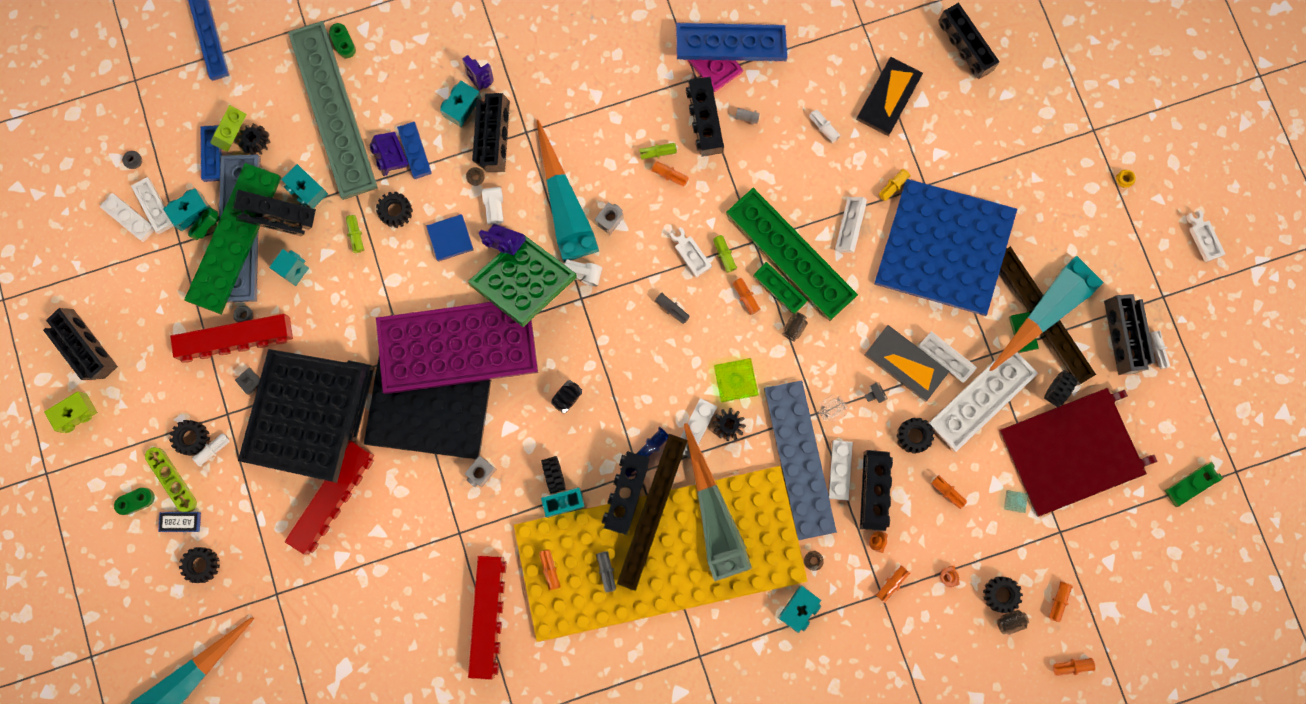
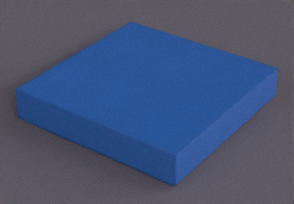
M462 214L426 226L438 262L474 250Z

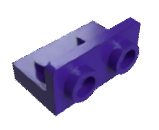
M469 55L462 58L466 75L479 91L491 86L494 78L489 63L481 67L477 60H472Z
M395 131L373 136L370 143V151L375 155L377 168L382 172L383 176H387L389 171L407 167L408 162Z
M493 224L488 231H479L483 245L513 256L526 240L524 234L497 224Z

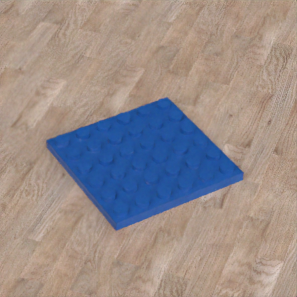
M907 179L874 285L987 316L1017 208Z

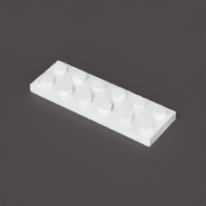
M1018 352L993 371H989L996 361L995 359L928 423V425H932L931 429L954 452H957L1038 374Z

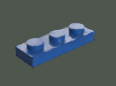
M415 121L398 126L397 129L413 178L418 179L432 174Z
M219 125L201 126V180L203 182L220 181L222 149L210 144Z

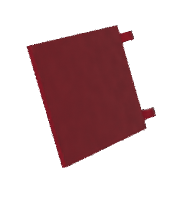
M1105 388L999 430L1037 517L1147 474L1144 467L1158 462L1155 454L1142 459L1139 458L1118 412L1115 401L1128 397L1125 389L1110 394L1108 388Z

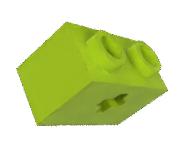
M229 105L210 144L228 152L247 114Z
M80 391L75 392L44 411L54 431L65 434L72 432L75 426L80 423L90 421L92 416L98 413L87 393Z

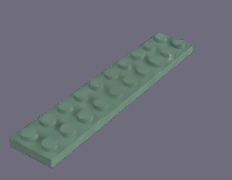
M320 21L289 31V38L341 199L345 200L378 189L325 23Z

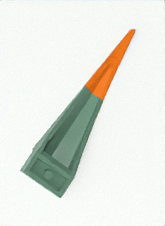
M684 423L699 497L707 560L713 579L717 581L750 570L752 566L744 541L689 425Z

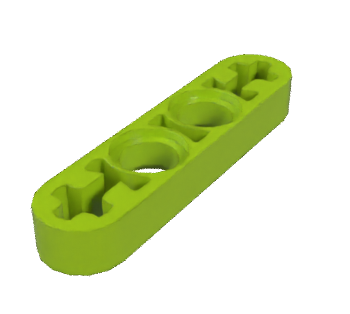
M156 447L148 449L145 453V460L177 509L181 512L193 511L197 506L196 498L165 451ZM153 453H159L157 458L160 462L164 463L160 464L157 460L152 459L154 457ZM167 466L170 468V474L168 477H163L161 471ZM175 482H178L181 486L180 491L177 493L172 491V485ZM183 498L185 500H190V502L188 503L189 507H183V505L185 504Z

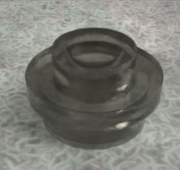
M473 167L466 173V180L472 186L482 184L485 179L484 172L478 167ZM474 175H479L478 179L476 180L472 179V177Z
M810 551L804 557V564L807 569L817 571L823 566L824 559L819 552ZM812 557H815L817 559V563L815 565H812L810 563V559Z

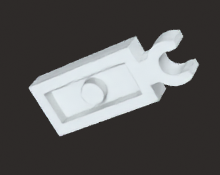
M1201 210L1195 212L1197 219L1193 217L1192 213L1188 214L1186 219L1193 225V227L1189 228V231L1204 262L1206 263L1224 256L1225 252L1210 221H1203V212Z
M679 227L678 231L681 235L676 237L673 233H670V237L674 242H678L675 249L697 278L711 269L712 265L691 236L685 238L684 230Z

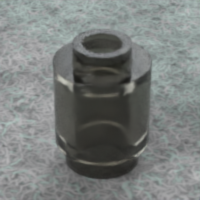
M799 312L796 314L792 313L783 328L782 335L795 342L796 339L801 337L808 325L807 317Z
M1020 610L1004 614L997 619L998 628L1003 635H1010L1027 629V624H1029L1026 613H1022Z

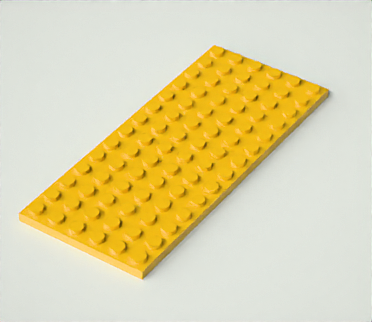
M781 466L715 480L744 541L752 566L750 570L717 581L713 579L707 560L696 484L670 491L636 591L617 585L648 495L639 497L628 535L604 528L605 524H602L604 513L609 512V504L514 524L536 641L541 642L808 582ZM620 506L617 507L614 511L617 518L623 517L625 509ZM547 549L551 551L561 585L560 588L548 590L545 574H542L544 570L539 552ZM601 552H609L612 569H614L612 573L616 590L612 592H605L602 576L598 573L600 569L596 554Z

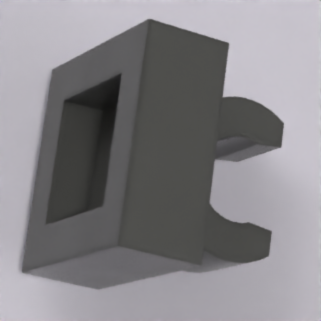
M249 367L235 381L247 395H250L258 388L260 377Z
M880 382L870 385L872 392L864 395L868 402L877 399L879 403H882L888 399Z

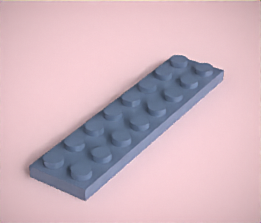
M259 155L221 156L219 220L244 164L247 163L260 168ZM258 233L227 303L257 302Z
M801 380L764 388L798 540L837 533L803 382Z

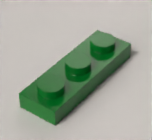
M767 262L753 275L793 315L808 301Z

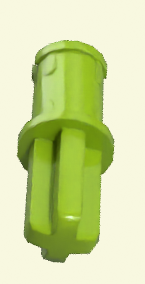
M675 143L656 144V146L639 148L641 160L654 157L659 159L660 156L676 154L677 148Z
M349 215L346 217L349 232L347 237L350 238L352 252L360 253L365 251L361 237L362 231L359 230L357 217Z
M719 235L715 237L713 241L719 253L718 258H721L726 273L736 270L737 266L731 255L732 250H729L724 236Z

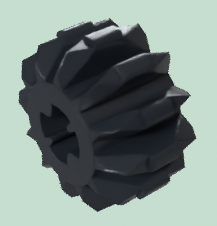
M253 123L251 128L249 125H245L246 130H240L242 135L237 136V139L240 141L238 146L246 154L256 155L258 152L262 155L263 149L268 150L266 144L271 143L268 138L270 134L261 125L257 126Z
M568 380L555 394L551 404L563 414L567 413L581 396L582 389L577 383Z
M729 408L728 414L722 409V416L719 414L715 415L719 421H713L714 426H719L714 429V433L721 431L719 438L721 439L725 434L726 441L730 440V435H732L734 440H737L736 433L741 436L743 435L739 428L743 429L746 427L745 424L739 423L745 418H737L740 413L739 411H736L735 415H733L732 408ZM727 420L734 423L732 429H729V427L725 428L724 425H726Z

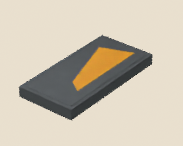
M889 325L885 327L864 354L925 402L928 401L950 372Z

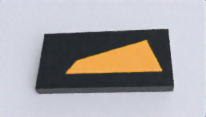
M890 56L856 120L889 137L923 72Z

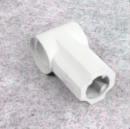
M501 186L482 189L488 225L504 223Z
M566 260L564 265L576 273V280H580L586 285L598 286L603 269L601 266L593 263L583 264Z

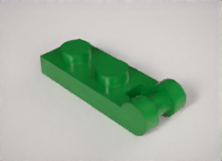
M1212 461L1164 490L1175 507L1181 506L1223 479L1221 474L1217 473L1214 469L1215 465ZM1206 472L1210 476V478L1207 480L1203 476V474Z

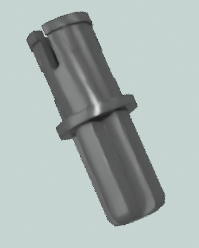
M663 292L655 299V303L665 309L668 315L671 314L682 324L688 321L690 315L681 309L677 302L674 303L664 295Z
M609 552L596 554L600 569L598 573L602 576L605 592L615 591L616 586L612 573L614 569H612Z

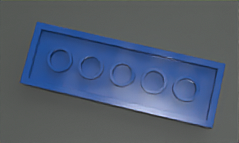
M676 23L677 59L787 61L786 25Z

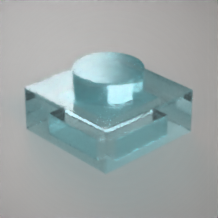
M1007 490L1004 510L1026 513L1028 494Z

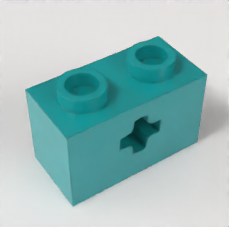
M460 80L458 84L453 86L448 99H445L441 104L440 111L443 117L462 128L475 109L477 99H482L480 92Z
M298 164L281 179L286 184L284 188L291 195L293 193L298 195L299 197L296 200L305 207L307 205L310 208L316 207L328 195Z
M194 188L186 191L177 200L170 201L163 210L174 227L182 232L193 225L210 205L203 194Z
M284 249L281 250L269 267L294 286H297L309 269L304 264L306 261L292 250L288 253Z
M580 488L541 498L547 518L586 508Z
M800 585L777 618L797 633L800 631L804 632L810 624L808 619L812 614L816 615L820 610V602L822 600ZM804 605L805 607L803 610L805 611V614L800 613L799 615H797L799 612L797 610V607H802Z

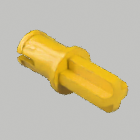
M902 168L893 179L888 180V184L878 193L879 198L887 201L911 177L910 173Z

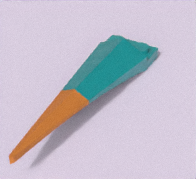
M537 119L556 239L563 263L566 260H574L597 253L599 248L593 230L540 121Z
M1077 255L1061 269L1041 300L990 367L989 371L996 369L1088 299L1104 283Z
M254 617L249 618L133 700L131 704H183L213 666L252 623Z

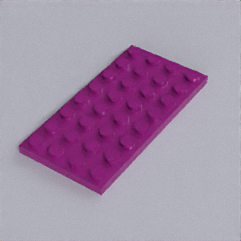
M491 302L376 317L384 394L538 373L532 320L522 327Z

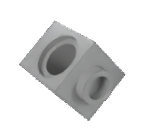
M608 202L594 219L595 225L611 235L624 219L622 208L617 204L612 205ZM608 214L615 215V219L609 221L606 219V216Z
M479 456L465 472V475L468 477L466 481L474 487L477 485L483 487L497 469L483 457ZM478 468H483L484 470L482 478H476L475 471Z

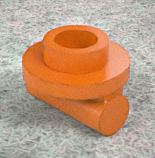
M880 531L874 532L869 540L871 549L884 553L888 534Z
M955 565L944 568L941 572V580L947 587L960 585L959 574L955 569Z

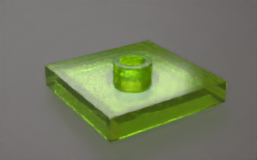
M751 358L713 365L721 403L759 396Z

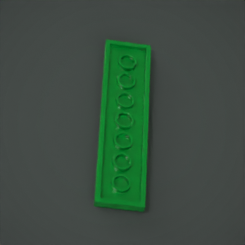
M247 163L244 164L184 301L222 315L260 226L236 221V217L241 214L232 211L236 191L239 189L273 198L282 178L280 175ZM244 212L245 214H249L251 217H260L259 215Z
M754 187L726 211V215L829 321L858 296L844 279Z

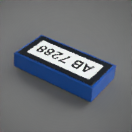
M160 512L158 532H200L201 512Z

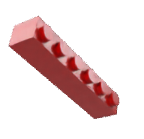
M279 314L170 335L173 358L180 360L182 363L192 362L193 358L208 359L214 354L229 355L231 351L238 350V352L250 350V347L255 346L257 348H265L271 343L285 344L287 340L293 339L290 317L286 314Z
M351 441L344 454L338 482L326 480L323 482L284 542L303 555L313 553L319 545L318 541L321 536H325L329 531L330 526L328 525L332 519L335 520L340 514L342 504L350 499L354 486H358L362 481V474L365 469L368 470L373 464V457L375 455Z
M478 556L468 671V678L492 680L499 672V663L496 662V655L500 654L501 642H498V634L502 632V622H499V616L503 614L504 602L501 601V593L505 592V581H502V577L507 569V561H504V557Z

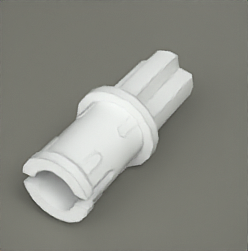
M817 109L809 115L810 119L818 126L819 132H823L831 143L840 138L841 135L830 124L831 121H827Z
M1161 330L1150 332L1153 353H1155L1159 368H1169L1170 363L1166 353L1168 347L1163 342Z
M221 434L210 444L206 443V447L192 457L193 461L201 467L213 455L217 456V452L230 442L229 438L225 434Z

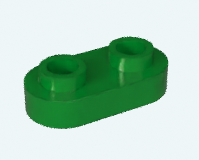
M341 23L333 24L329 29V35L338 54L345 59L353 57L356 47L347 28ZM344 45H348L346 49H342Z
M211 207L207 208L191 226L188 236L194 240L203 239L210 226H214L218 222V211Z
M138 488L124 494L115 500L114 510L120 515H130L149 507L154 502V492L149 488ZM141 494L144 495V499L142 501L140 500ZM123 502L126 504L125 508L121 507Z

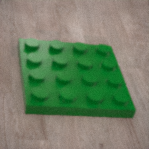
M525 236L526 240L514 256L500 252L468 281L469 286L522 327L531 321L577 278L574 271L527 236Z

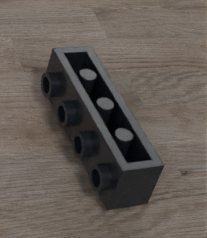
M958 2L944 10L938 20L940 28L946 31L951 44L956 46L960 57L969 65L971 73L976 75L979 80L993 72L1000 61Z

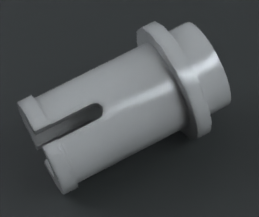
M738 108L735 119L751 122V125L758 123L760 113L757 110L753 112Z

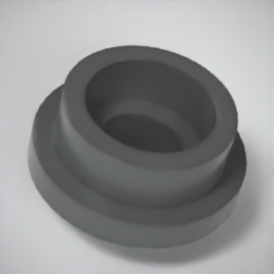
M128 151L124 154L122 162L125 167L136 169L141 166L142 157L136 151Z
M239 306L234 311V320L237 323L252 320L253 311L247 306ZM246 312L247 316L242 319L241 315Z

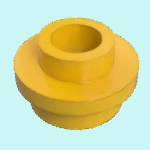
M1121 170L1116 176V182L1122 188H1130L1136 181V176L1131 170ZM1123 177H1126L1128 181L1125 182Z

